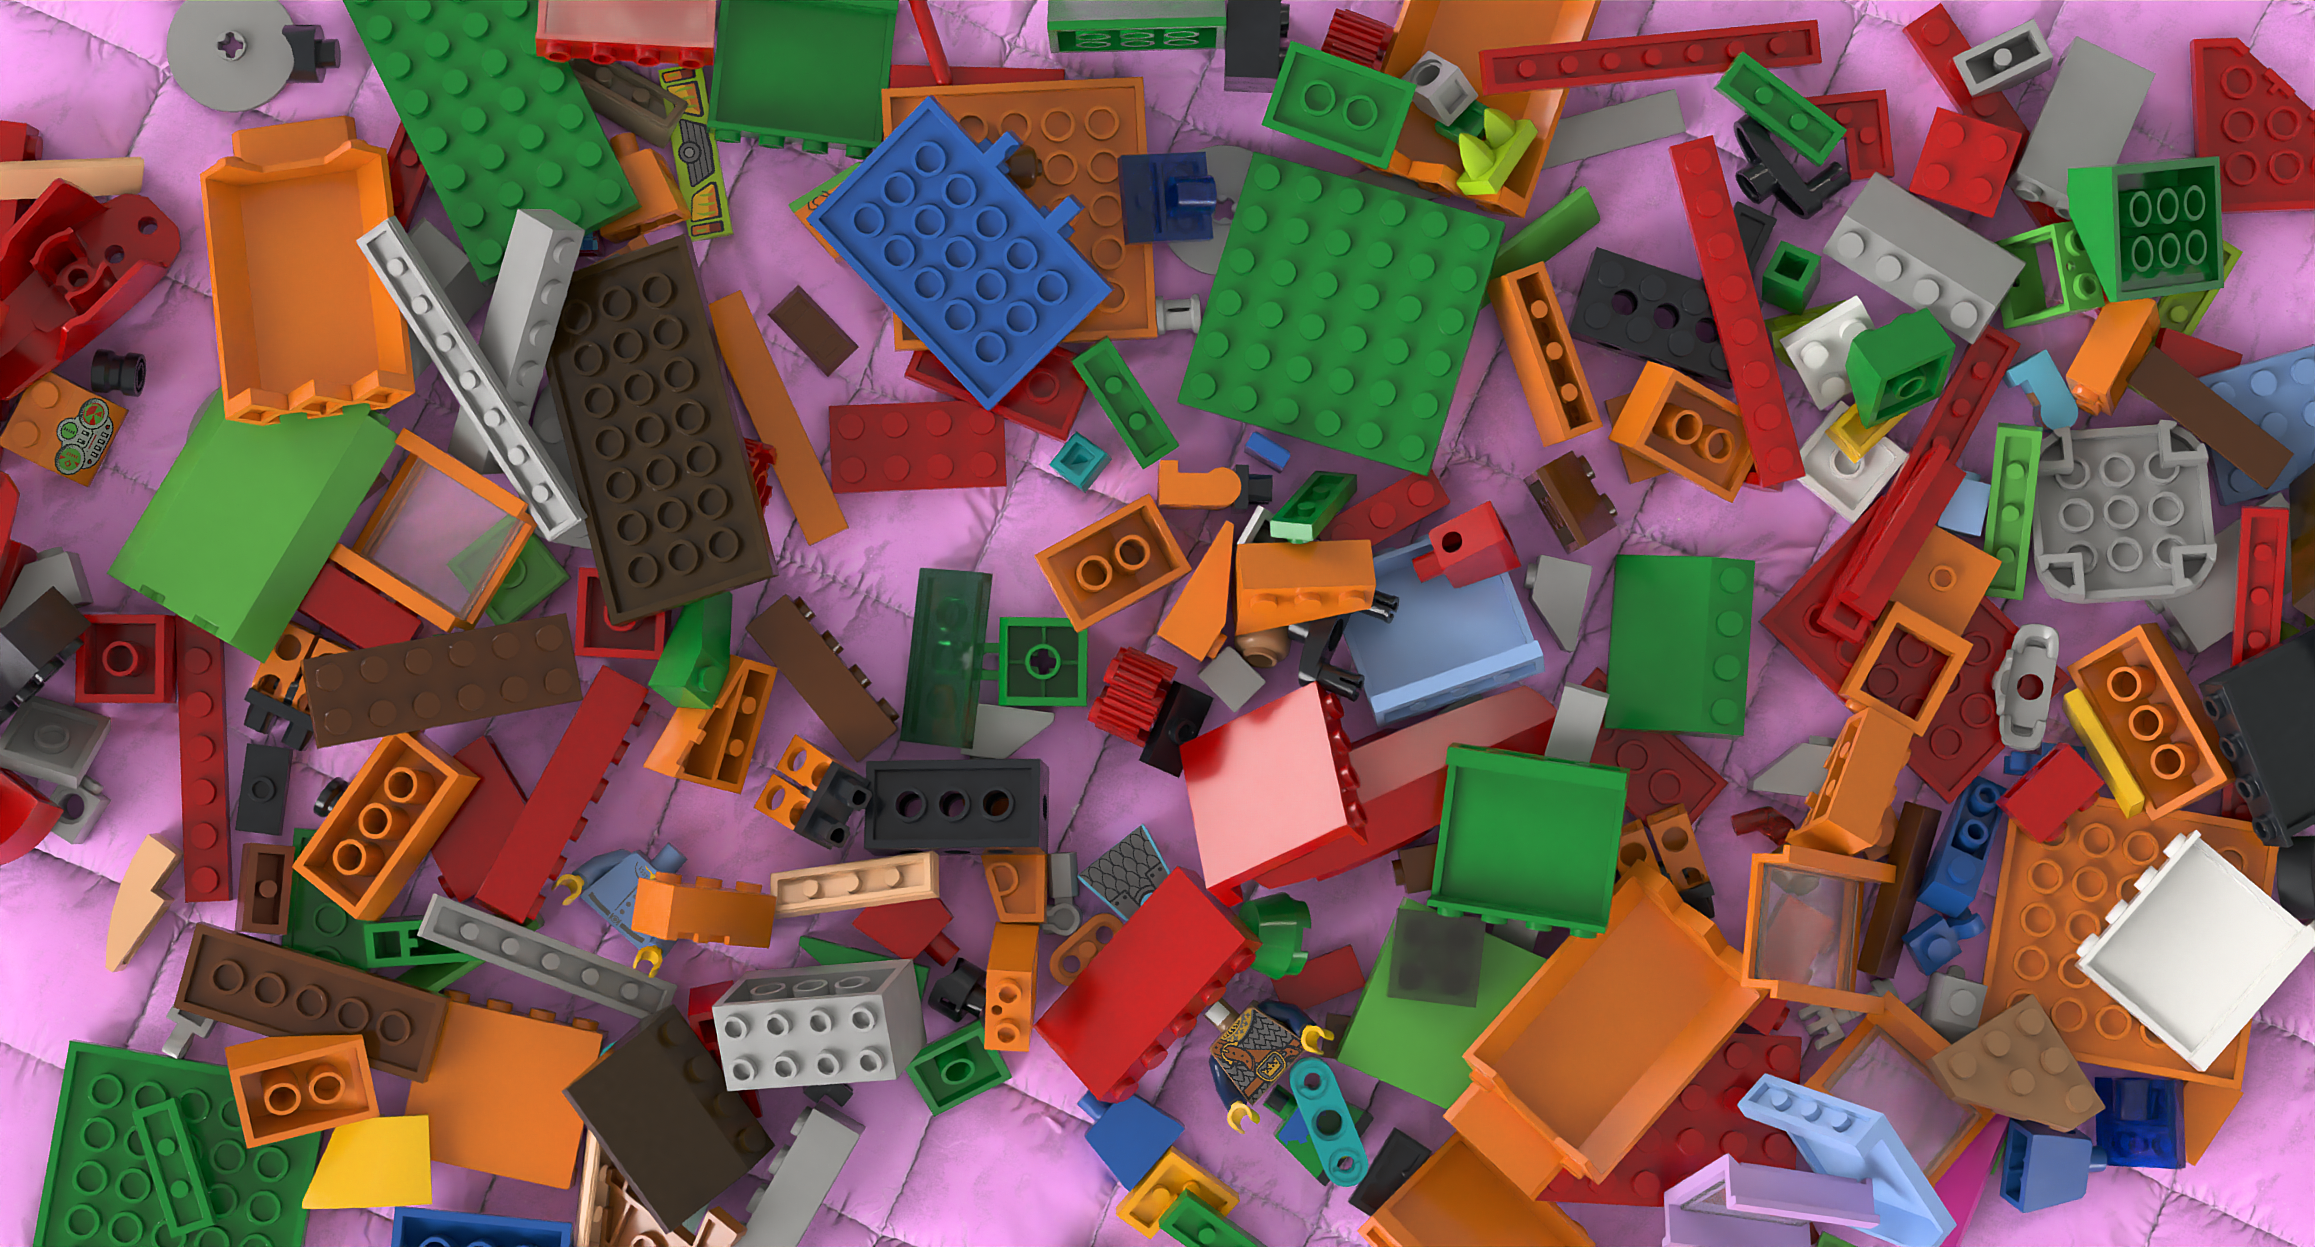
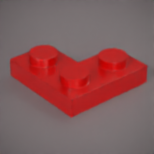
M1886 89L1804 97L1847 130L1840 140L1844 139L1847 173L1851 182L1868 181L1876 171L1888 179L1895 176Z

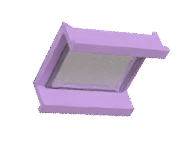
M1727 1153L1664 1192L1666 1236L1662 1238V1247H1811L1809 1223L1812 1221L1872 1229L1880 1224V1215H1876L1874 1212L1872 1178H1865L1857 1183V1179L1743 1162L1738 1163Z

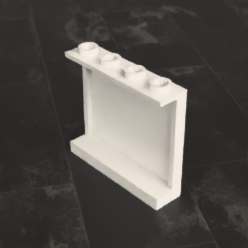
M2195 830L2190 832L2187 837L2180 832L2163 851L2168 856V859L2158 870L2150 866L2134 884L2140 891L2129 903L2121 899L2104 918L2110 925L2099 937L2092 932L2075 951L2081 958L2074 966L2197 1071H2205L2315 946V930L2310 925L2300 923L2199 838L2201 834Z

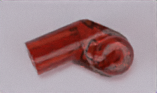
M1763 806L1730 816L1736 836L1759 831L1777 846L1788 843L1785 839L1790 829H1795V825L1790 818L1771 806Z

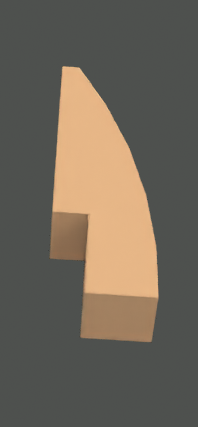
M159 833L147 834L132 858L120 884L111 913L106 945L105 968L112 973L123 971L175 900L161 888L184 858L183 850Z

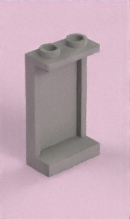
M2078 36L2064 49L2057 64L2060 66L2059 71L2019 161L2006 182V185L2015 189V194L2022 199L2032 202L2040 201L2051 206L2057 215L2068 220H2072L2069 214V198L2067 196L2068 168L2117 163L2156 74Z
M2279 492L2266 496L2257 502L2255 506L2285 507L2289 509L2284 597L2292 591L2290 505L2282 493ZM2241 517L2214 535L2215 544H2217L2216 561L2200 589L2175 598L2144 600L2154 614H2162L2170 626L2166 630L2167 634L2180 651L2186 650L2188 654L2201 653L2233 631Z

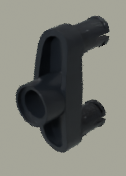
M1748 114L1734 122L1735 137L1748 161L1746 166L1736 172L1735 177L1742 192L1753 203L1760 204L1773 195L1793 214L1807 220L1822 210V203L1851 184V179L1847 172L1834 181L1830 180L1843 169L1836 161L1832 162L1829 167L1810 181L1804 182L1771 140L1769 134L1772 132Z
M1375 590L1371 609L1358 612L1390 624L1394 618V614L1390 612H1397L1399 597ZM1355 612L1289 625L1288 638L1304 644L1298 672L1300 686L1304 687L1316 681L1328 692L1348 698L1353 702L1358 699L1360 694L1356 692V689L1362 691L1365 680L1364 675L1356 674L1330 664L1349 618Z

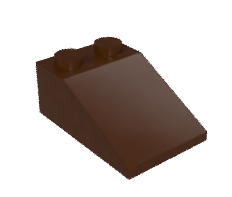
M1573 450L1542 466L1523 479L1567 555L1615 528L1617 525L1613 518L1618 515L1606 493L1599 495L1590 481L1596 476L1587 459L1583 455L1577 458Z

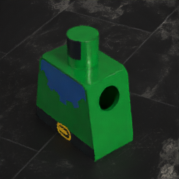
M1277 1083L1263 1103V1106L1282 1119L1273 1133L1274 1137L1326 1187L1330 1179L1323 1169L1295 1096ZM1310 1083L1307 1084L1308 1087H1314ZM1344 1100L1359 1138H1361L1374 1117L1368 1111ZM1324 1110L1317 1117V1128L1325 1133L1334 1132L1340 1126V1114L1335 1110ZM1343 1156L1339 1159L1337 1164L1338 1167L1342 1165L1347 1156Z

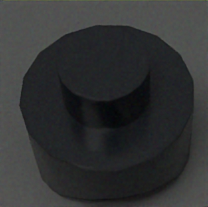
M284 25L282 34L290 44L294 57L293 72L290 78L286 80V83H323L326 68L340 67L341 51L338 39H325L321 25Z
M958 957L953 972L936 981L930 993L928 1005L956 1023H959L967 1013L980 1019L985 1014L986 988L983 985L987 972L966 959Z

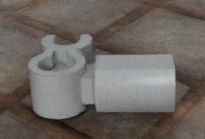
M1077 852L1048 853L1049 897L1055 898V904H1047V924H1040L1039 930L1043 929L1045 935L1058 934L1066 936L1078 930L1083 923L1082 910L1074 903V897L1079 896Z

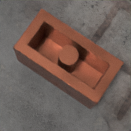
M261 843L243 844L234 931L287 935L295 846Z

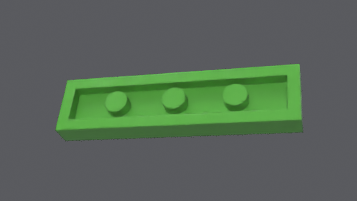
M1998 422L1983 551L2002 561L1986 590L1985 596L2023 600L2043 427Z

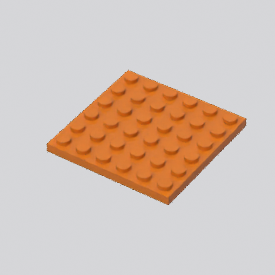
M1143 77L881 89L884 140L928 96L933 95L978 144L985 138H988L994 144L1006 131L1010 132L1013 130L1023 140V145L1030 146L1035 150L1037 159L1042 161V174L1040 177H1037L1034 186L1022 190L1039 208L1046 205L1053 211L1071 194H1074L1085 206L1069 223L1075 232L1068 239L1112 284L1115 290L1059 344L1097 342L1106 335L1111 341L1157 339ZM893 311L895 352L929 350Z
M2099 797L2092 806L2083 812H2079L2077 809L2065 820L2068 826L2064 832L2049 843L2046 840L2041 844L2031 841L2008 817L1981 983L1988 986L1978 1027L2025 997L2034 994L2069 1051L2078 1062L2241 1090L2252 1018L2205 1071H2197L2074 965L2081 958L2075 951L2092 932L2098 937L2110 925L2104 919L2121 899L2127 903L2132 900L2140 891L2134 886L2136 881L2150 866H2153L2156 870L2161 867L2168 859V856L2163 853L2164 849L2180 832L2187 837L2190 832L2197 830L2201 834L2199 838L2270 897L2272 895L2279 847L2264 846L2263 842L2255 834L2252 822L2177 810L2152 822L2144 806L2141 813L2127 819L2116 799Z

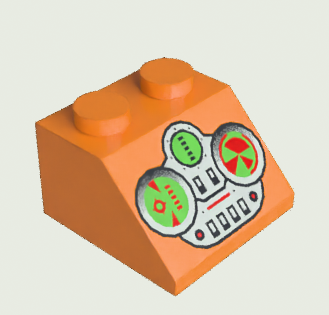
M51 371L26 388L0 437V446L39 466L83 486L90 487L129 410Z

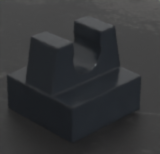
M847 1083L803 1087V1093L816 1104L826 1094L839 1106L843 1107L854 1094L852 1092L853 1088Z

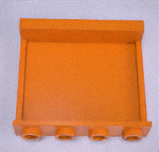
M445 989L444 995L451 996L430 1075L428 1081L423 1084L412 1080L404 1114H429L431 1160L570 1190L575 1186L578 1168L575 1167L585 1123L561 1091L600 1057L603 1041L608 1038L609 1031L598 1029L599 1022L595 1020L573 1017L572 1023L555 1020L556 1012L531 1007L529 1014L513 1011L514 1003L488 998L485 1005L469 1001L470 993Z
M1458 1131L1357 1230L1372 1247L1596 1246V1243L1588 1236L1585 1228L1577 1221L1572 1220L1556 1202L1530 1200Z

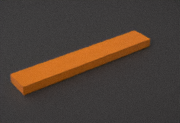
M738 290L708 304L721 354L760 440L776 448V453L778 454L776 465L772 464L808 545H814L849 529L742 291Z

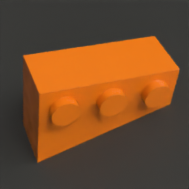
M1343 540L1312 541L1304 544H1293L1290 542L1238 544L1230 589L1235 636L1371 609L1376 588L1371 541Z
M730 654L729 672L713 708L678 707L642 767L674 778L741 795L778 668Z
M1870 706L1849 717L1823 765L1829 772L1818 795L1814 792H1809L1804 804L1811 809L1801 828L1798 830L1791 828L1785 841L1794 846L1850 856L1875 845L1883 831V824L1880 822L1884 811L1892 803L1897 793V786L1894 784L1898 773L1904 768L1910 758L1911 749L1908 746L1914 732Z
M656 871L655 879L639 877L631 930L664 940L677 941V938L690 939L697 943L716 942L732 946L769 949L777 896L762 893V884L736 881L735 889L722 887V879L696 876L695 884L681 882V874Z

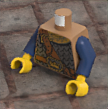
M1222 997L1214 1003L1203 1015L1221 1032L1209 1047L1211 1052L1209 1065L1216 1091L1228 1111L1227 1121L1229 1125L1239 1133L1245 1134V1131L1241 1128V1120L1245 1115H1248L1251 1121L1258 1124L1260 1116L1256 1111L1247 1106V1101L1253 1106L1305 1050L1323 1055L1324 1052L1319 1050L1317 1046V1040L1322 1036L1333 1041L1334 1034L1332 1031L1318 1027L1316 1022L1295 1004L1270 999L1259 1003L1253 999L1239 1014Z

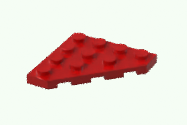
M2238 37L2193 39L2190 41L2195 157L2220 156L2222 214L2315 211V110H2312L2295 94L2296 91L2273 69H2267L2249 52L2251 49Z

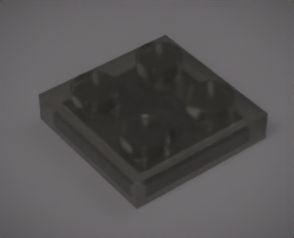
M1396 907L1386 996L1476 1008L1486 922L1481 921L1479 917H1448L1439 915L1437 912Z

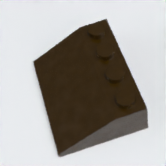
M674 1004L644 1017L561 1091L665 1235L671 1233L749 1172L776 1146L738 1092L727 1091L724 1073Z

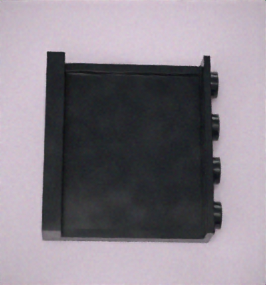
M2315 624L2198 684L2203 695V708L2214 722L2220 737V749L2223 755L2230 761L2237 778L2235 781L2237 791L2248 805L2253 818V830L2264 846L2288 848L2293 845L2291 836L2315 824Z

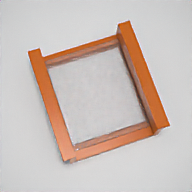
M403 427L395 443L408 450L410 454L353 547L351 548L337 542L329 558L447 633H451L455 626L465 631L473 630L537 527V523L532 515L525 511L529 506L528 503Z
M1784 845L1783 854L1752 853L1740 987L1771 991L1770 998L1884 1015V997L1855 993L1864 883H1895L1897 866L1794 845Z
M1888 990L1883 995L1885 998L1884 1015L1867 1014L1803 1086L1883 1113L1934 1188L1939 1179L1997 1113L1991 1112L1990 1108L1972 1103L1963 1104L1948 1099L1925 1061L1951 1044Z

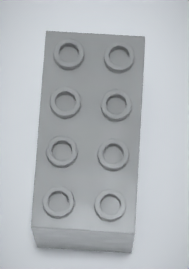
M913 959L746 971L712 1006L727 1091L897 1080L927 1043Z

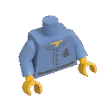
M669 842L653 860L641 850L631 853L628 850L619 849L595 856L573 871L572 874L562 875L551 886V891L560 885L567 886L571 891V895L562 902L566 906L571 904L580 895L587 904L639 949L633 963L634 969L642 960H648L653 963L654 966L648 977L654 978L662 964V959L668 955L677 941L664 940L631 930L639 877L655 879L656 871L676 873L688 859Z

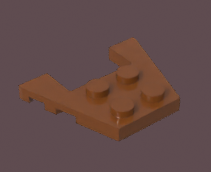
M613 1163L612 1166L607 1168L605 1183L610 1186L609 1205L604 1207L602 1212L599 1247H733L748 1230L724 1209L717 1206L707 1211L697 1236L682 1224L671 1233L665 1235Z

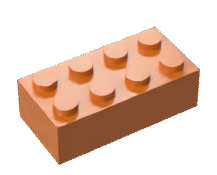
M421 731L383 737L292 865V868L356 920L379 922L480 778Z

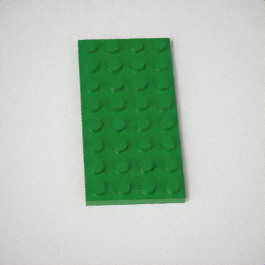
M343 0L464 250L484 287L497 282L518 209H551L584 229L585 237L642 207L570 62H554L545 57L537 56L535 36L538 24V0Z

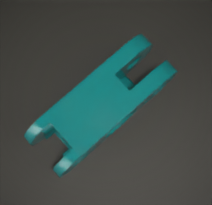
M1309 1056L1301 1058L1295 1062L1290 1070V1087L1323 1169L1330 1181L1336 1185L1343 1187L1355 1186L1366 1176L1369 1164L1334 1073L1328 1064L1318 1057ZM1309 1073H1316L1320 1076L1319 1083L1314 1087H1308L1304 1084V1078ZM1324 1110H1335L1341 1117L1338 1129L1331 1133L1320 1131L1316 1126L1318 1115ZM1343 1156L1353 1158V1163L1348 1169H1340L1337 1166L1339 1159Z

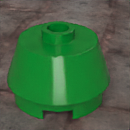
M1286 892L1245 902L1238 917L1263 943L1255 952L1256 958L1249 968L1274 980H1278L1285 975H1298L1302 971L1309 953L1301 951L1303 928L1311 929V917L1306 902L1295 900Z

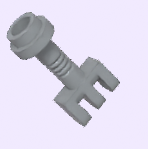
M1877 978L1870 982L1873 990L1866 993V995L1883 997L1889 990L1900 1000L1889 978L1882 981ZM1811 1004L1798 1011L1797 1014L1801 1021L1809 1020L1816 1015L1819 1016V1020L1808 1025L1805 1029L1810 1037L1825 1030L1827 1031L1828 1035L1814 1043L1817 1051L1821 1052L1844 1041L1845 1035L1840 1026L1864 1013L1837 1008L1831 1011L1830 1007Z

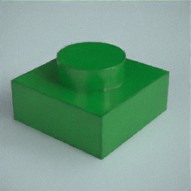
M1474 100L1449 127L1437 120L1435 123L1436 132L1458 145L1460 133L1470 134L1482 140L1485 136L1484 110L1489 107Z

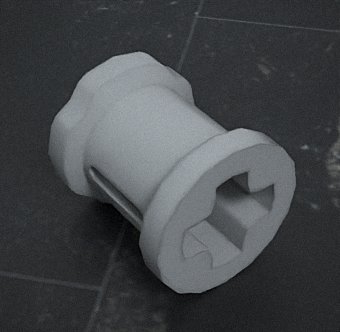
M1192 294L1191 299L1164 300L1162 296H1155L1158 335H1164L1167 330L1192 329L1194 333H1198L1201 326L1199 294Z

